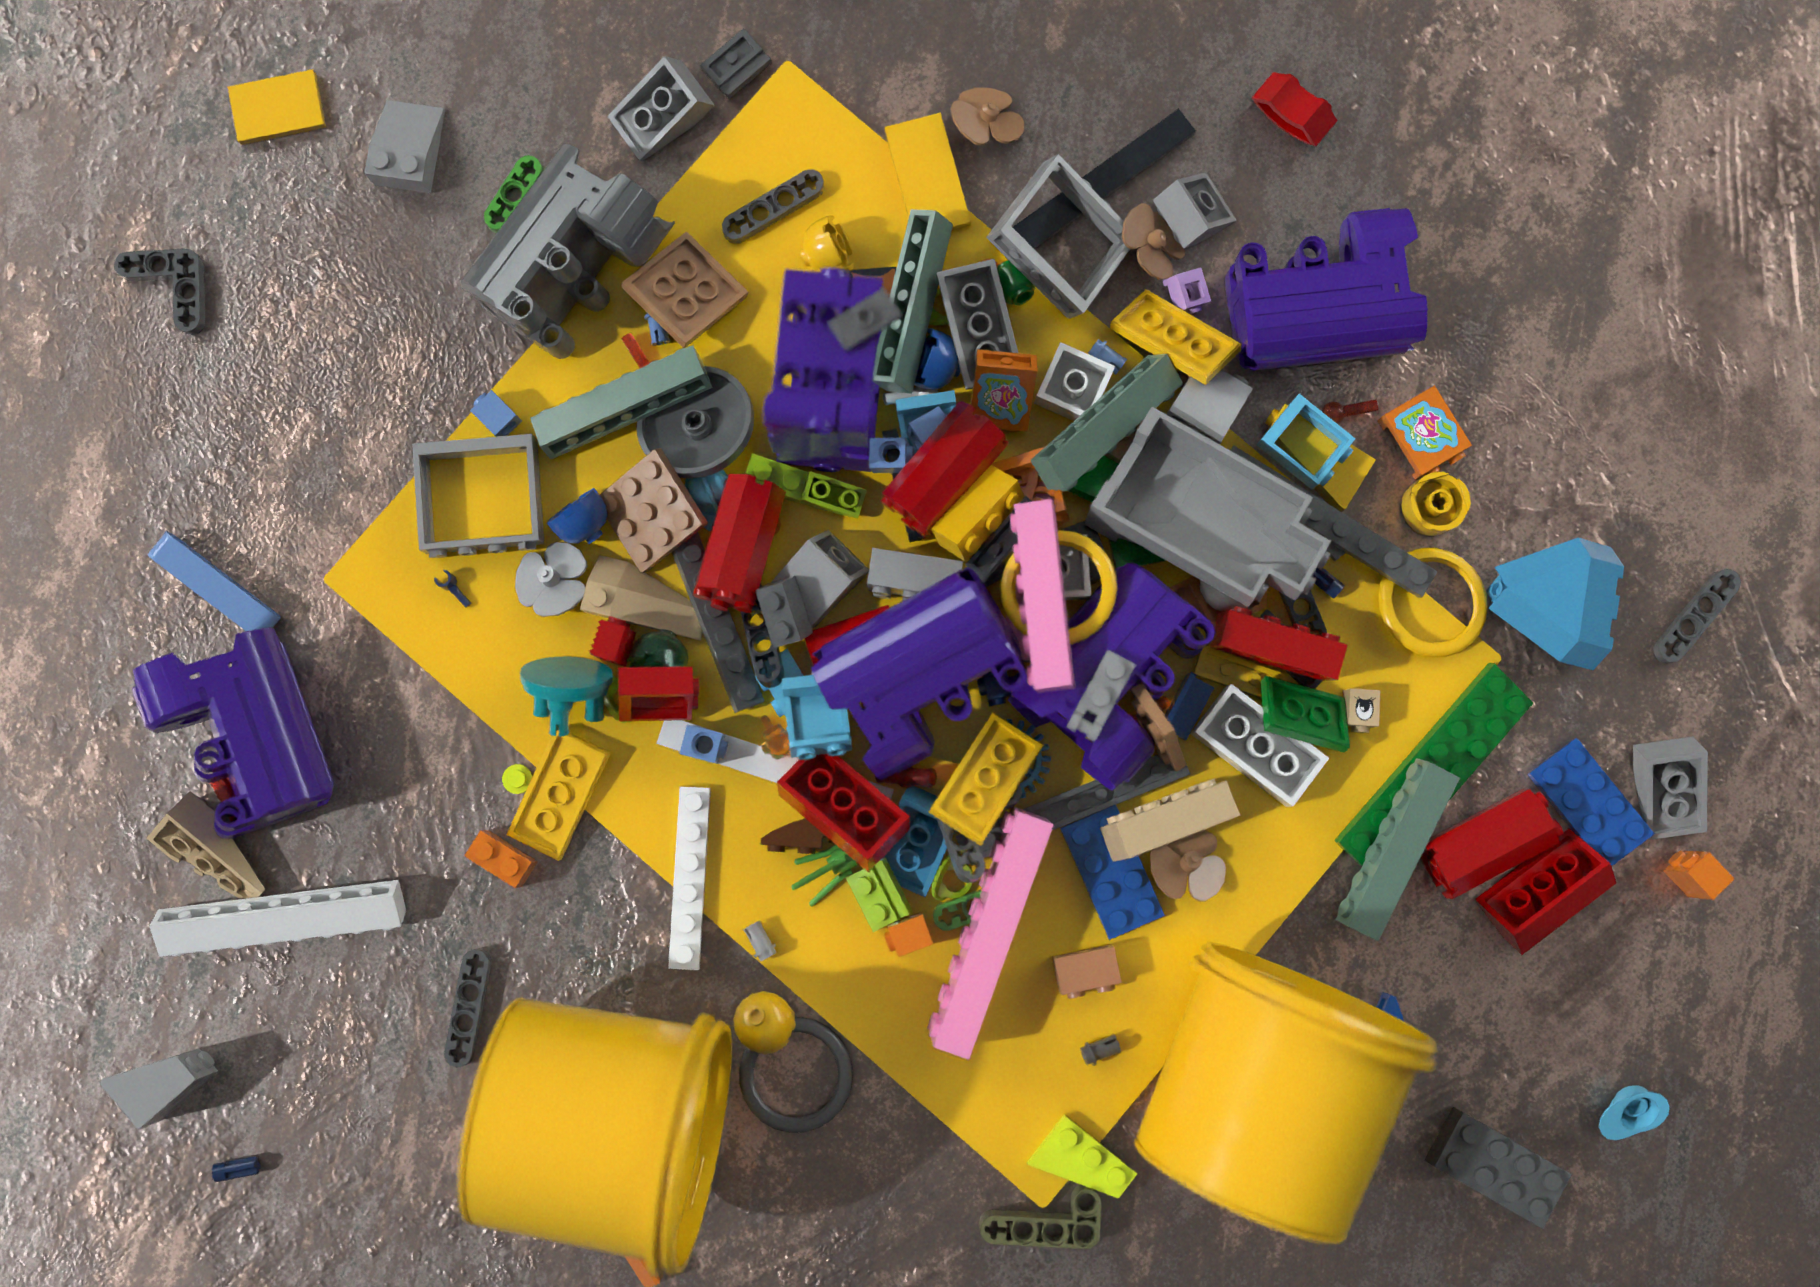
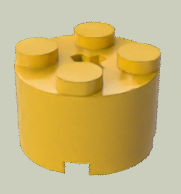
M1433 472L1425 475L1413 483L1402 497V513L1405 521L1416 534L1426 536L1441 535L1460 525L1471 505L1470 494L1464 482L1446 472ZM1432 501L1438 502L1440 507H1434Z

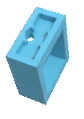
M1298 394L1256 445L1312 490L1318 484L1324 486L1335 473L1331 468L1337 461L1342 464L1353 451L1349 446L1355 438L1301 394ZM1297 414H1300L1338 445L1315 475L1274 444Z

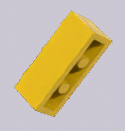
M991 465L931 528L939 545L963 561H966L973 553L978 551L981 544L992 532L996 531L1013 511L1014 504H1019L1024 498L1018 480Z

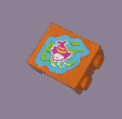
M977 349L971 406L975 408V411L972 414L985 415L999 429L1010 432H1027L1037 377V355Z
M1435 385L1377 420L1382 430L1387 428L1390 430L1415 470V473L1412 474L1414 480L1422 475L1424 477L1433 472H1440L1439 465L1446 461L1452 465L1466 456L1464 450L1472 446Z

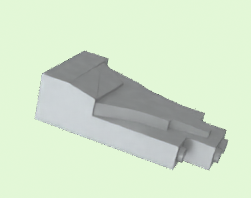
M1151 407L1135 434L1132 444L1110 480H1106L1093 501L1084 524L1115 543L1120 538L1141 545L1247 607L1250 606L1254 599L1260 601L1268 586L1293 600H1296L1301 593L1307 595L1316 581V578L1312 577L1316 567L1322 569L1331 554L1326 551L1331 541L1304 526L1313 511L1308 508L1313 497L1154 407Z

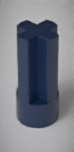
M1316 567L1312 574V577L1316 578L1315 584L1333 599L1345 586L1324 568L1319 569Z
M258 1156L216 1163L212 1166V1177L215 1182L257 1175L259 1174V1169H261V1163L258 1162Z

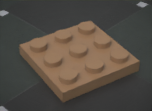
M687 231L622 282V288L683 348H686L746 299L748 291Z
M661 448L651 451L600 494L607 507V520L641 573L648 572L708 524Z

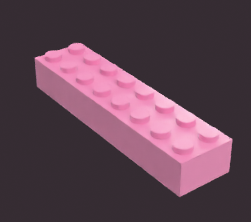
M1014 806L1010 812L1005 811L1002 817L1000 829H1003L1000 841L995 840L989 854V857L992 858L990 869L985 868L984 873L981 875L979 886L982 887L979 898L974 897L969 909V915H972L969 927L964 926L958 941L961 944L959 955H953L948 968V972L951 973L948 984L943 983L938 995V1001H940L938 1013L933 1012L928 1023L927 1030H930L929 1036L932 1039L934 1048L966 1059L970 1058L1054 825L1045 817Z

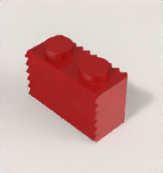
M609 616L608 621H598L600 626L596 627L598 632L594 633L596 638L593 639L594 643L591 645L593 649L589 650L590 654L600 660L626 667L636 632L630 629L631 624L626 623L627 621Z

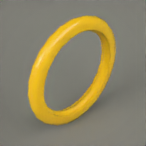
M1058 530L1059 545L1073 547L1086 554L1096 565L1101 577L1102 591L1096 610L1086 621L1069 629L1070 644H1074L1094 634L1109 618L1116 601L1117 579L1112 562L1102 547L1079 533ZM1013 553L1002 573L1000 585L1001 601L1006 615L1014 627L1025 636H1028L1027 624H1022L1020 606L1016 598L1015 588L1021 564L1020 562H1015Z
M1433 547L1408 551V554L1421 562L1445 564L1455 569L1464 578L1473 596L1474 607L1472 617L1464 631L1451 640L1434 643L1420 640L1411 635L1397 619L1393 606V593L1396 584L1383 576L1378 599L1379 610L1385 626L1400 644L1417 654L1429 657H1447L1461 652L1476 640L1486 622L1488 611L1487 593L1481 578L1467 561L1448 550Z

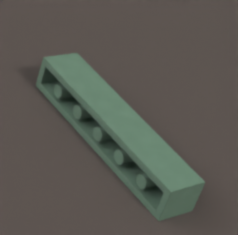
M911 209L890 293V298L901 313V318L881 330L876 350L873 383L889 392L909 394L913 392L939 285L936 273L942 271L953 224L936 210Z
M692 345L687 348H681L663 359L652 361L647 366L634 372L625 373L620 378L607 384L598 385L587 393L571 397L566 402L553 408L545 409L530 419L541 449L550 459H554L713 387L702 359Z
M1167 354L1148 355L1031 459L1033 466L1048 490L1067 491L1073 488L1078 483L1077 479L1084 473L1093 470L1098 464L1097 461L1104 455L1114 451L1121 439L1136 431V426L1144 420L1151 407L1157 408L1162 402L1174 396V391L1183 383Z
M1416 758L1415 762L1409 766L1406 772V780L1401 790L1395 794L1392 801L1393 806L1388 816L1382 820L1379 826V834L1374 844L1368 848L1365 854L1366 860L1361 870L1353 877L1352 887L1346 899L1339 905L1338 915L1335 920L1379 941L1460 779L1459 777L1431 762Z

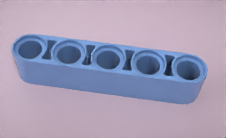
M168 531L162 535L147 554L153 561L245 631L273 628L281 619L278 613Z

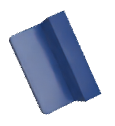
M1193 672L1186 674L1165 713V717L1175 729L1176 736L1183 740H1187L1214 689L1211 685L1196 678V674Z

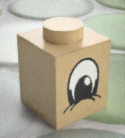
M1351 688L1343 690L1347 724L1351 727V732L1369 733L1370 728L1379 727L1380 690Z

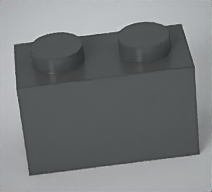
M795 576L767 583L755 590L774 648L801 641L813 633Z

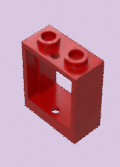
M693 667L618 668L619 722L692 720V709H698L699 678H693Z

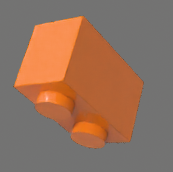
M480 830L464 855L514 888L524 885L538 863L537 860L489 830Z
M1678 851L1668 860L1670 865L1663 870L1683 893L1690 898L1714 900L1735 880L1710 852Z
M922 912L889 924V931L884 933L889 951L893 952L896 950L898 957L933 945Z

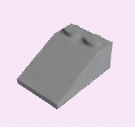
M664 56L607 117L639 161H644L695 126L715 105L683 61Z
M391 100L386 101L369 144L364 174L373 185L431 193L445 114L444 108Z
M1693 736L1633 745V772L1641 817L1655 833L1647 840L1707 832L1708 751Z

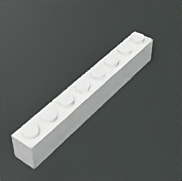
M399 880L158 909L149 927L159 957L168 955L181 956L186 953L201 951L209 953L217 949H240L249 945H271L281 941H302L306 938L321 936L329 938L338 934H361L365 931L378 929L392 930L396 927H401L406 907Z

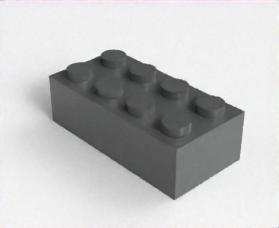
M1452 1107L1425 1158V1161L1542 1229L1545 1227L1572 1175Z

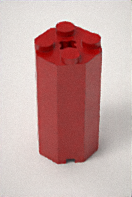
M962 401L956 404L882 492L884 497L880 502L893 513H898L902 517L901 521L912 531L916 530L925 538L928 534L931 536L934 534L931 529L934 524L991 466L1009 444L1008 440H1005V434L989 418L983 414L981 416L973 415L972 413L975 411V408Z
M729 474L725 480L693 590L694 597L711 601L710 606L712 608L728 611V608L731 607L745 613L752 612L757 597L755 590L759 588L786 494V491L771 481L764 480L762 485L756 483V477L749 474Z
M1521 789L1430 837L1420 860L1435 886L1443 885L1446 889L1442 892L1444 897L1454 899L1558 844V837L1563 835L1564 832L1559 822L1551 818L1547 810L1549 805L1545 796L1540 791L1534 794L1530 789Z

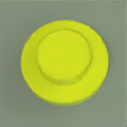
M514 764L504 771L502 782L505 789L510 793L522 794L526 792L533 775L528 767Z

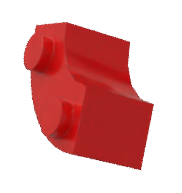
M1273 72L1251 97L1259 109L1279 128L1299 141L1315 147L1338 121L1332 112L1331 104L1327 100L1309 93L1300 85L1299 80L1289 73Z

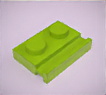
M886 858L880 860L869 873L862 869L846 878L873 932L913 912Z

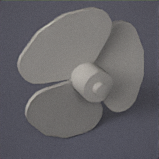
M555 542L550 544L545 550L544 558L547 565H545L543 558L538 553L529 552L522 558L516 571L515 589L520 603L526 607L533 606L534 612L542 617L559 616L573 609L583 599L585 585L581 581L565 580L580 577L586 571L587 561L582 552L569 543Z

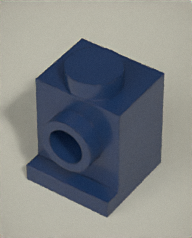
M992 671L977 679L980 696L986 695L989 707L1005 704V698L1011 696V691L1005 690L1000 685Z

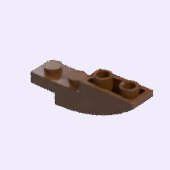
M804 818L786 824L761 838V845H767V851L785 852L786 847H798L797 853L815 854L816 848L822 849L823 837L826 836Z

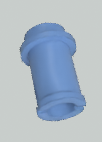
M647 313L644 318L648 320L651 345H663V342L664 344L670 343L668 332Z
M1098 339L1088 354L1114 365L1113 372L1116 375L1127 359L1107 346V341L1104 340L1102 342Z

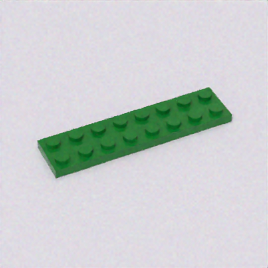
M1488 663L1334 841L1362 867L1366 860L1365 854L1368 848L1374 844L1379 834V826L1382 820L1388 816L1393 806V798L1401 790L1406 780V772L1409 766L1415 762L1416 758L1431 762L1460 778L1450 797L1451 799L1533 705V702L1496 664Z

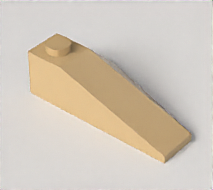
M599 555L587 580L580 610L604 618L609 616L627 621L626 623L701 641L703 631L689 599L647 573H641L636 566L629 562Z
M191 791L164 816L146 838L172 860L179 863L183 859L195 866L194 872L202 877L207 874L216 878L219 887L239 899L259 897L265 890L233 839H223L216 834L214 830V810L208 806L203 798L196 796Z

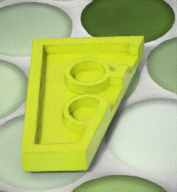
M1065 1114L1027 1161L1029 1166L1118 1199L1137 1175L1136 1171Z

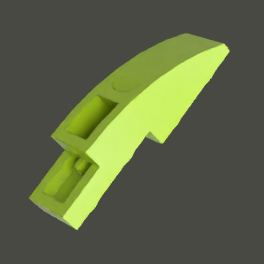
M753 453L750 456L745 474L755 476L756 483L763 485L764 480H768L786 491L784 499L856 519L859 518L867 492L866 489L812 471L806 472Z

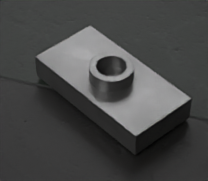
M882 288L828 322V326L847 353L899 320L901 313L885 289Z

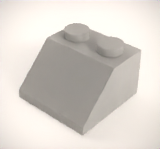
M1207 173L1177 179L1153 199L1158 207L1159 215L1166 220L1173 231L1174 239L1182 245L1183 249L1200 244L1237 221Z

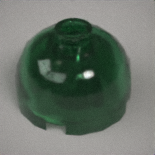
M661 629L659 632H648L640 636L632 645L626 662L631 661L629 667H688L689 659L687 649L676 638L677 635L670 630Z

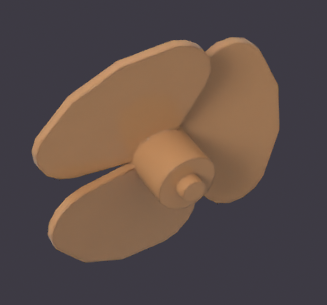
M973 88L960 93L958 100L954 101L951 105V113L955 125L966 138L976 145H986L989 141L990 133H992V136L997 141L1009 144L1019 140L1025 130L1024 120L1019 114L1011 111L999 113L1009 108L1012 103V98L1005 92L993 88Z
M1141 203L1129 211L1123 222L1122 240L1125 246L1129 249H1137L1138 262L1150 276L1159 280L1172 277L1173 266L1165 253L1175 260H1180L1185 256V250L1174 239L1170 226L1158 212H1153L1152 208L1146 203Z
M1201 830L1152 849L1150 854L1151 872L1157 886L1169 898L1179 899L1185 894L1187 876L1189 893L1195 900L1200 902L1206 901L1219 892L1225 881V863L1220 857L1215 855L1202 858L1211 854L1216 849V837L1206 830Z

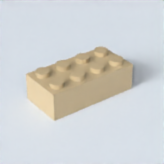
M1211 779L1189 787V792L1185 789L1162 797L1163 804H1161L1159 799L1134 808L1136 814H1133V811L1130 810L1107 818L1108 825L1100 827L1112 862L1134 857L1240 816L1227 781L1216 784L1215 779Z

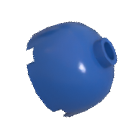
M928 328L929 336L925 339L914 385L920 388L935 390L948 385L953 377L957 378L961 373L951 336Z
M595 488L583 493L578 497L579 499L566 505L548 520L547 524L561 540L573 544L586 540L590 544L603 534L600 529L607 521V507Z

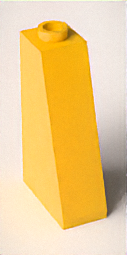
M1284 404L1279 411L1275 408L1272 410L1265 421V424L1269 426L1266 432L1288 407L1287 404ZM1297 414L1274 442V444L1313 475L1338 447L1336 443L1300 414ZM1352 444L1349 447L1353 451L1342 464L1337 461L1331 468L1335 472L1331 479L1324 486L1318 484L1314 488L1326 503L1341 512L1347 508L1376 459Z

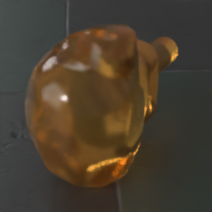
M767 715L762 716L761 721L767 729L763 732V737L766 741L760 745L763 753L770 754L776 760L790 755L787 731L781 724L773 726Z

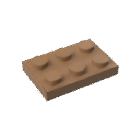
M1140 683L1131 689L1135 698L1131 703L1137 712L1136 717L1142 728L1154 740V744L1157 747L1156 752L1166 766L1170 763L1177 772L1184 768L1186 763L1175 729L1145 686Z

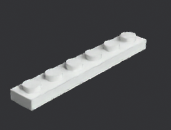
M679 788L668 969L700 970L711 788Z

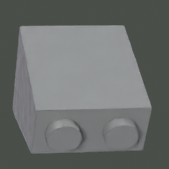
M1221 370L1207 385L1190 376L1166 415L1220 444L1253 388L1248 386V381L1237 374L1232 376L1224 370Z
M827 530L808 539L772 582L792 576L796 577L811 627L814 628L869 573V569Z
M198 1048L104 1078L99 1084L134 1126L140 1130L166 1118L216 1074L218 1070L214 1066L213 1058L206 1051H201Z

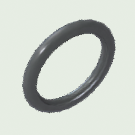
M795 1017L796 1025L792 1032H802L820 1039L829 1047L835 1057L838 1068V1081L830 1101L819 1111L805 1117L791 1118L772 1111L761 1100L754 1083V1068L759 1053L751 1051L747 1047L742 1054L739 1066V1085L744 1101L750 1111L761 1122L776 1130L788 1133H805L822 1127L842 1110L850 1095L853 1082V1066L846 1046L831 1028L817 1020Z

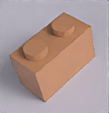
M1113 945L1052 956L1059 993L1061 995L1067 994L1068 999L1085 996V990L1097 988L1098 993L1115 990L1114 984L1122 983Z

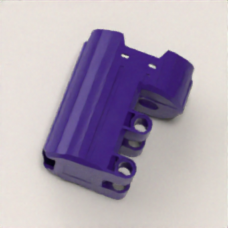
M1384 208L1349 213L1340 226V263L1329 264L1326 244L1317 236H1309L1302 240L1294 256L1289 259L1284 268L1276 270L1268 269L1267 254L1262 245L1254 242L1245 244L1224 279L1232 337L1242 344L1241 351L1236 355L1239 364L1244 369L1264 370L1399 355L1414 350L1411 344L1424 341L1427 333V298L1424 295L1410 291L1404 248L1418 238L1416 225L1409 209ZM1304 249H1312L1316 254V258L1307 257L1304 254ZM1244 255L1253 256L1257 264L1251 265L1246 262ZM1394 284H1398L1399 292H1395Z
M1127 563L1114 569L1117 579V595L1115 605L1106 622L1087 639L1070 644L1075 689L1037 693L1034 690V685L1029 686L1027 680L1024 687L1020 690L1012 691L1008 699L1013 707L1035 728L1052 722L1084 750L1081 768L1111 791L1117 788L1123 781L1130 782L1155 753L1154 740L1117 703L1128 690L1132 692L1131 689L1140 683L1145 686L1149 693L1154 694L1151 696L1154 701H1157L1174 683L1172 669L1158 657L1168 646L1182 658H1194L1212 641L1215 634L1213 624L1204 615L1173 592L1156 576L1135 563ZM1102 585L1095 590L1068 621V629L1086 621L1096 610L1101 597ZM1196 627H1200V628H1202V629L1205 631V634H1206V639H1205V640H1204V636L1202 635V633L1200 632V630H1199L1198 628H1196ZM1183 643H1184L1186 646H1189L1190 648L1196 649V650H1188V649H1186V648L1183 646ZM1109 650L1135 664V667L1095 742L1091 743L1085 738L1087 734L1078 729L1073 731L1067 728V725L1104 655ZM1159 673H1161V674L1164 675V677H1165V679H1166V684H1165L1164 679L1161 677V675H1160ZM1086 711L1082 718L1094 723L1097 716Z
M968 567L950 574L822 645L821 649L812 653L813 656L820 660L811 670L825 701L831 710H850L872 745L863 757V760L880 780H884L895 773L898 774L932 755L935 745L934 738L920 709L937 700L949 719L961 721L966 719L972 711L971 697L968 690L969 682L990 671L993 672L1000 685L1008 691L1020 690L1027 682V674L1021 658L1022 653L1018 638L981 578L973 569ZM1014 668L1019 670V673L1013 677L1004 675L1008 669ZM956 698H960L965 701L960 706H953L950 704V701ZM861 701L864 703L865 709H862L859 703Z
M261 628L238 633L235 635L233 651L185 665L174 653L144 663L133 670L135 687H133L132 693L145 729L154 733H160L209 721L214 739L199 744L195 749L194 774L197 779L205 783L215 782L228 777L235 795L234 798L221 802L216 808L214 830L219 837L233 839L312 811L329 802L335 783L285 644L280 642L274 628ZM197 673L200 674V677L194 679L190 678V675H194ZM207 760H210V761H213V762H215V763L208 765V764H204L203 762H204V761H207ZM224 817H233L236 821L234 823H225L222 819Z

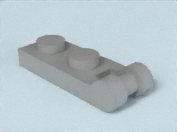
M1107 650L1074 711L1067 728L1073 731L1078 729L1087 734L1086 738L1095 742L1135 664ZM1086 711L1097 716L1094 723L1082 718Z

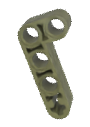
M1080 1184L1072 1191L1070 1214L987 1210L979 1220L980 1233L983 1239L991 1244L1090 1249L1098 1243L1100 1238L1101 1199L1096 1190ZM1083 1194L1093 1195L1094 1200L1090 1206L1082 1207L1078 1204V1200ZM991 1221H997L999 1227H996L995 1232H990L987 1226L991 1225ZM1006 1221H1010L1009 1227L1011 1234H1007L1006 1232ZM1021 1222H1028L1032 1225V1228L1028 1234L1021 1235L1015 1231L1016 1226ZM1053 1223L1060 1224L1062 1226L1061 1233L1057 1236H1049L1046 1233L1049 1225ZM1082 1225H1089L1093 1228L1091 1235L1087 1238L1077 1236V1230Z

